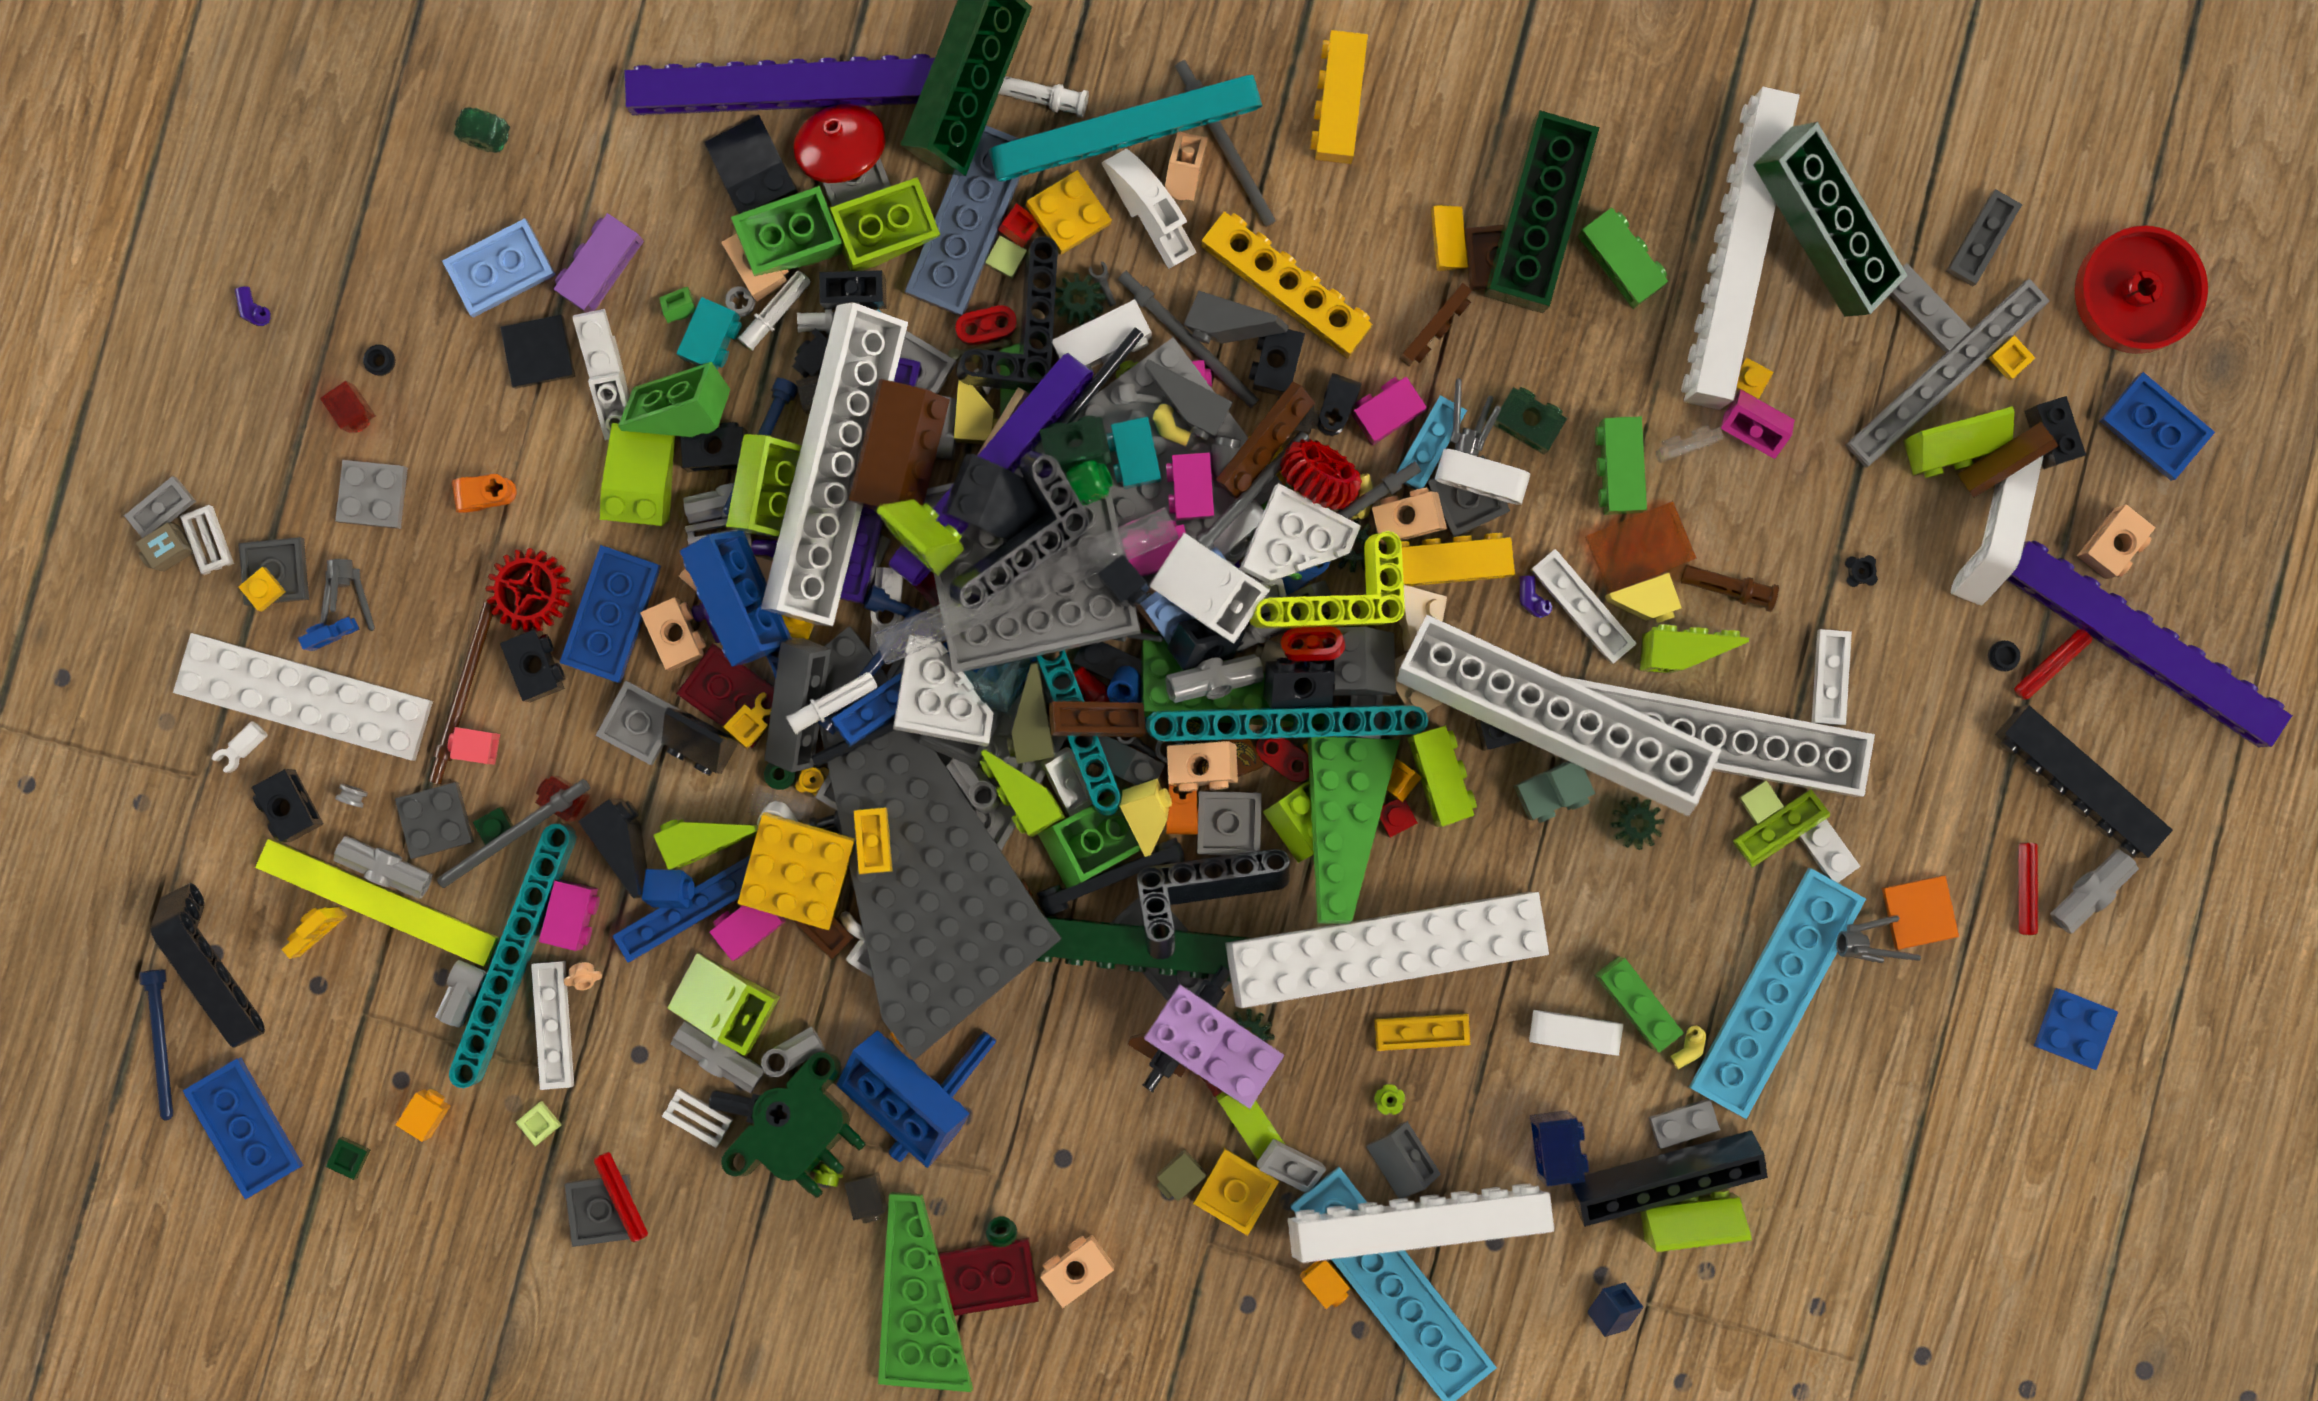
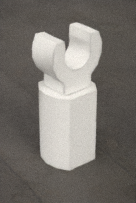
M251 721L228 743L229 747L227 749L216 751L212 759L220 761L224 756H227L229 764L223 771L225 773L233 772L238 768L239 759L241 757L245 758L268 735L257 723Z

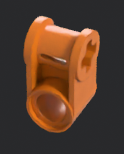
M498 474L462 477L452 480L455 508L458 513L476 512L485 508L508 505L514 501L517 495L515 484ZM500 484L503 486V489L499 490L498 495L494 494V490L499 489Z
M1169 784L1168 792L1171 797L1172 806L1169 807L1166 834L1198 835L1197 791L1186 792L1185 797L1181 798L1179 797V792L1173 790L1176 786Z

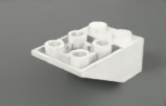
M1183 533L1149 584V587L1232 643H1235L1255 613L1258 603L1270 591L1264 585L1186 533Z

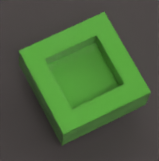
M688 286L659 297L662 312L667 323L683 320L696 310L693 295Z

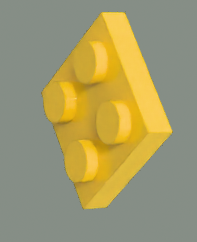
M1078 170L1026 202V207L1046 236L1055 241L1059 255L1064 254L1108 227L1112 222V219Z
M1224 1148L1193 1204L1248 1236L1278 1185L1279 1180L1260 1171L1254 1164Z

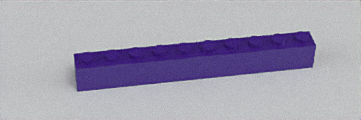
M915 54L911 56V59H899L898 56L886 55L882 56L881 60H868L866 57L857 56L850 58V61L839 62L835 58L819 59V62L807 63L803 59H792L788 61V64H776V62L771 60L758 61L757 65H745L743 62L733 61L726 63V66L715 67L711 63H698L695 67L683 68L679 64H668L664 66V69H652L651 66L638 65L634 67V70H625L626 108L631 115L827 108L839 104L859 106L917 104L935 58H930L927 54Z
M2037 541L2024 542L2020 561L2014 572L2006 579L2008 582L2079 629L2086 630L2091 637L2257 747H2272L2293 716L2284 710V704L2271 697L2265 698L2257 692V686L2246 680H2238L2231 675L2232 670L2218 662L2213 663L2205 658L2206 653L2200 648L2193 645L2187 646L2179 641L2180 636L2176 632L2165 627L2161 629L2152 623L2153 618L2140 610L2134 611L2126 605L2127 601L2123 597L2115 593L2109 594L2101 589V584L2096 579L2087 575L2081 576L2074 571L2075 567L2073 564L2065 559H2056L2048 554L2049 550L2043 544Z

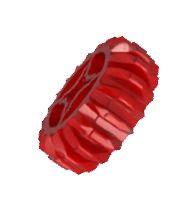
M1301 439L1300 442H1292L1285 450L1286 452L1280 464L1282 476L1286 478L1287 484L1294 487L1295 492L1301 493L1303 498L1310 499L1313 504L1318 503L1323 508L1329 507L1332 510L1344 509L1359 494L1358 491L1362 483L1359 471L1355 470L1354 464L1347 461L1346 456H1342L1338 453V450H1333L1328 444L1323 445L1319 440L1313 442L1309 439L1307 442Z
M528 548L525 556L521 550H515V560L507 554L504 555L503 560L506 565L503 566L495 563L494 567L499 571L498 575H488L490 580L495 581L494 586L489 585L485 588L486 591L494 593V596L486 600L487 603L498 604L493 608L492 614L495 616L503 614L500 618V623L506 625L511 622V629L515 631L521 625L523 632L531 631L532 626L538 631H543V621L552 627L554 620L551 616L554 615L562 618L564 614L558 608L560 606H570L569 602L562 600L563 595H572V590L563 588V585L571 582L570 578L560 577L566 571V568L562 565L555 567L558 559L553 556L547 559V552L542 550L536 555L534 549ZM532 566L531 570L527 571L522 579H510L519 569ZM542 570L547 573L551 581V594L542 587ZM517 585L532 587L534 591L541 593V596L523 593L524 590L517 588ZM507 588L515 593L516 600L514 605L517 606L515 611L508 603ZM538 601L548 602L541 611L525 616L527 610H531L534 603Z

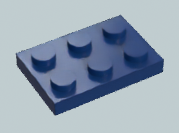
M2144 372L2137 375L2099 420L2170 481L2175 480L2215 433V431Z

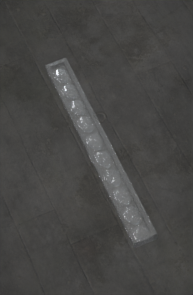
M1163 507L1053 555L978 609L970 610L955 603L953 600H949L873 633V636L884 662L888 665L907 655L918 652L1093 576L1122 554L1129 560L1179 537L1166 507ZM972 591L964 594V600L971 595Z

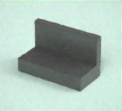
M1408 1121L1399 1124L1387 1136L1366 1146L1399 1199L1425 1190L1441 1175Z

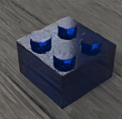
M1567 1110L1530 1115L1537 1177L1546 1186L1585 1182L1584 1173L1589 1172L1587 1155L1586 1153L1582 1154L1580 1141L1585 1140L1582 1121L1578 1122L1577 1117Z

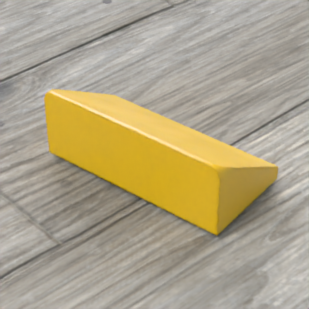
M1433 206L1431 216L1437 271L1467 269L1468 261L1462 207Z

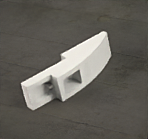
M1125 149L1101 163L1131 217L1133 218L1138 215L1168 269L1197 253L1182 227L1187 220L1160 180L1137 156L1128 149Z
M605 309L574 315L573 322L587 367L588 383L605 440H608L612 423H619L629 399V393L615 336H612Z

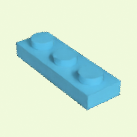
M1441 395L1396 472L1398 473L1415 461L1422 472L1404 483L1415 490L1424 488L1441 458L1443 449H1446L1453 432L1454 403ZM1462 407L1460 422L1462 421L1464 415L1467 412V410Z

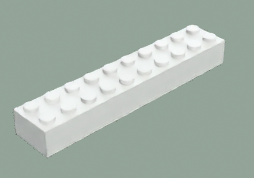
M1762 87L1755 96H1751L1749 103L1743 106L1740 116V123H1744L1742 134L1737 135L1733 152L1738 153L1736 163L1731 164L1727 176V182L1731 183L1729 194L1724 195L1720 212L1725 213L1723 223L1718 224L1714 235V242L1718 243L1716 254L1711 255L1707 272L1712 274L1710 283L1705 284L1701 295V302L1705 303L1703 314L1698 315L1694 332L1698 333L1697 343L1691 345L1688 355V362L1692 363L1690 375H1685L1681 392L1685 393L1684 402L1721 410L1734 400L1776 202L1753 164L1793 127L1799 94Z
M854 302L837 305L761 609L815 625L833 626L863 507L849 501V496L879 379L894 382L908 322Z
M1426 615L1400 667L1397 682L1687 816L1696 807L1721 752V749L1429 615Z
M1564 677L1721 749L1713 771L1852 797H1864L1875 734Z
M1524 892L1358 920L1349 924H1335L1225 943L1235 1006L1240 1008L1549 955L1539 892Z

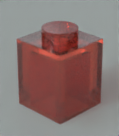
M344 381L320 398L340 429L348 433H357L364 430L370 425L369 420L376 416L357 387L347 381Z
M551 776L549 779L545 778L537 789L536 794L539 797L535 803L542 807L550 801L551 796L560 790L566 791L573 784L559 776ZM585 792L573 800L572 806L563 812L557 811L554 814L567 822H575L590 794Z

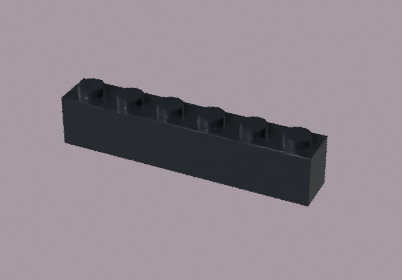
M2030 705L2019 706L1996 732L1995 735L2002 740L2000 745L2012 755L2018 754L2026 761L2024 766L2030 772L2037 776L2041 774L2049 781L2047 785L2053 792L2069 798L2073 802L2071 806L2076 812L2084 817H2091L2097 823L2095 825L2096 829L2109 838L2114 837L2121 843L2119 848L2131 858H2149L2173 831L2170 826Z
M1752 1130L1569 1180L1575 1207L1584 1227L1765 1179L1768 1178L1765 1154Z

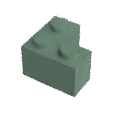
M1570 761L1513 786L1528 819H1538L1539 823L1555 817L1556 813L1554 810L1561 807H1566L1567 810H1575L1590 803L1588 797L1596 794L1585 769Z

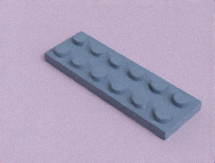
M989 126L985 127L967 175L952 176L935 217V222L941 235L924 244L906 287L905 293L959 316L965 314L984 268L985 261L998 234V228L1003 222L1021 178L998 182L988 150L994 146L1019 138Z

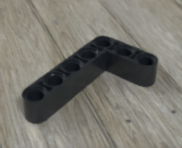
M1041 236L1034 239L1025 257L1019 354L981 349L965 351L956 369L959 380L964 384L1017 390L1019 387L1024 391L1032 392L1051 370L1058 258L1057 245L1051 238ZM1035 251H1044L1048 255V259L1038 258ZM1033 280H1042L1047 288H1037L1033 284ZM1038 309L1042 311L1045 318H1035L1031 310ZM1029 340H1039L1042 343L1043 348H1033L1030 345ZM965 363H976L980 371L970 372L965 367ZM996 366H1006L1010 370L1011 375L1003 376L999 374ZM1036 369L1041 374V379L1031 378L1027 370Z
M1037 451L1028 452L1022 457L1020 462L1021 473L1045 515L957 576L949 586V596L955 603L970 610L982 607L1087 531L1089 526L1088 515L1054 457ZM1042 460L1043 469L1039 474H1036V465ZM1057 487V488H1058L1057 498L1052 501V500H1051L1052 490ZM1070 514H1072V515H1073L1072 524H1071L1069 527H1067V526H1066L1067 517H1068ZM1047 532L1048 539L1041 545V537ZM1022 549V559L1016 563L1015 556ZM997 567V576L994 580L990 581V572ZM971 586L972 593L964 600V591L967 587Z
M1270 849L1143 868L1137 875V888L1149 955L1156 959H1166L1172 956L1175 951V931L1170 905L1283 889L1290 881V858L1288 854L1280 849Z
M189 883L160 898L150 926L151 934L158 947L230 1046L236 1048L264 1034V1023L198 929L205 902L197 886Z

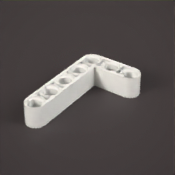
M2043 456L1995 485L1982 546L1956 575L1951 587L1952 595L1982 606L2016 569L2022 555Z

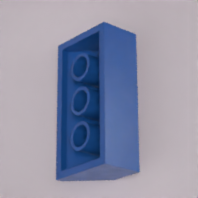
M738 530L710 534L680 550L684 560V567L691 575L697 589L698 598L705 606L710 618V624L718 635L723 647V653L729 660L731 667L749 663L779 651L781 642L792 640L781 614L761 609L767 582L744 531Z
M878 1030L853 1049L836 1084L926 1168L932 1165L959 1133L970 1114L960 1102L954 1100L935 1080L923 1072L913 1060L903 1054L890 1039L886 1038Z

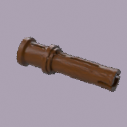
M1689 564L1685 565L1681 577V584L1737 598L1740 604L1746 605L1751 603L1765 607V610L1768 612H1772L1779 593V585L1776 584L1772 586L1754 582L1753 578L1750 577L1740 580L1693 567Z

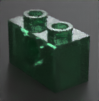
M1513 387L1502 403L1501 411L1493 426L1545 455L1551 448L1567 418L1562 415L1563 411L1551 403L1544 405L1535 400L1536 395L1523 387L1519 389ZM1526 411L1535 413L1538 418L1537 425H1527L1523 420V413Z
M1085 416L1078 419L1077 422L1068 424L1053 423L1047 426V428L1040 430L1044 454L1054 457L1063 473H1067L1071 467L1088 460H1096L1099 464L1112 463L1102 416ZM1079 439L1083 441L1078 447L1068 446L1072 440Z

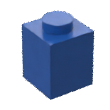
M646 869L642 900L652 908L688 909L689 900L694 896V882L682 870Z

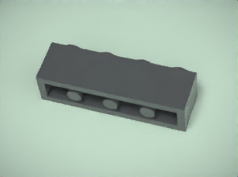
M805 638L781 642L764 759L792 773L813 767L814 762L811 756L816 752L820 724L816 722L795 734L786 716L811 704V699L816 701L824 696L831 649Z

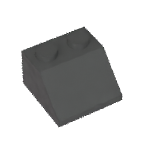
M1335 627L1341 631L1344 637L1345 650L1338 658L1332 660V668L1335 670L1333 696L1396 695L1394 633L1369 627Z

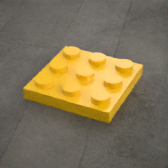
M764 812L761 816L737 904L829 930L855 839Z

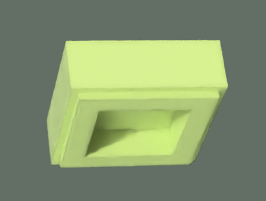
M999 236L985 264L1013 279L1027 254V250Z
M1767 780L1738 797L1755 824L1760 823L1784 807Z
M543 1101L539 1102L515 1122L534 1146L539 1145L561 1126V1123Z

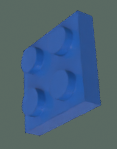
M2055 988L2034 1047L2097 1070L2118 1011Z

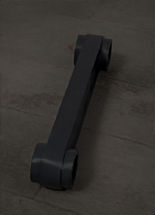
M1175 837L1155 845V852L1151 853L1150 856L1141 857L1067 889H1062L1061 885L1058 884L1037 893L1041 910L1044 911L1046 917L1069 908L1068 901L1138 874L1143 868L1184 862L1182 846Z

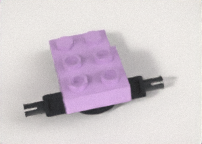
M1220 965L1211 982L1205 979L1195 994L1178 985L1145 1035L1144 1039L1159 1049L1149 1063L1153 1070L1142 1086L1154 1092L1163 1076L1170 1078L1179 1063H1181L1250 1109L1285 1055L1215 1009L1225 995V991L1221 988L1230 976V970Z

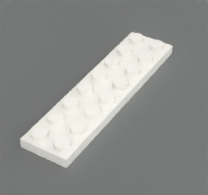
M194 633L190 634L173 691L175 694L411 761H416L433 703L431 700Z

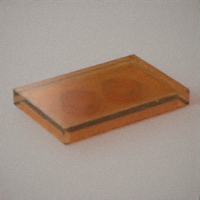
M1673 501L1585 536L1608 594L1697 559Z

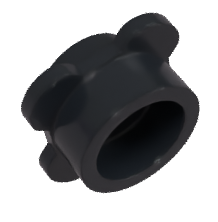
M1871 555L1856 559L1853 556L1847 558L1845 561V566L1848 568L1847 584L1850 587H1856L1858 584H1867L1868 586L1876 584L1878 580L1875 565L1876 559ZM1860 568L1864 570L1863 574L1859 573Z

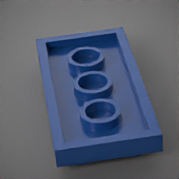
M600 545L559 663L621 683L643 621L640 612L647 610L661 565Z
M242 1057L233 1060L183 1090L184 1095L245 1200L304 1166Z

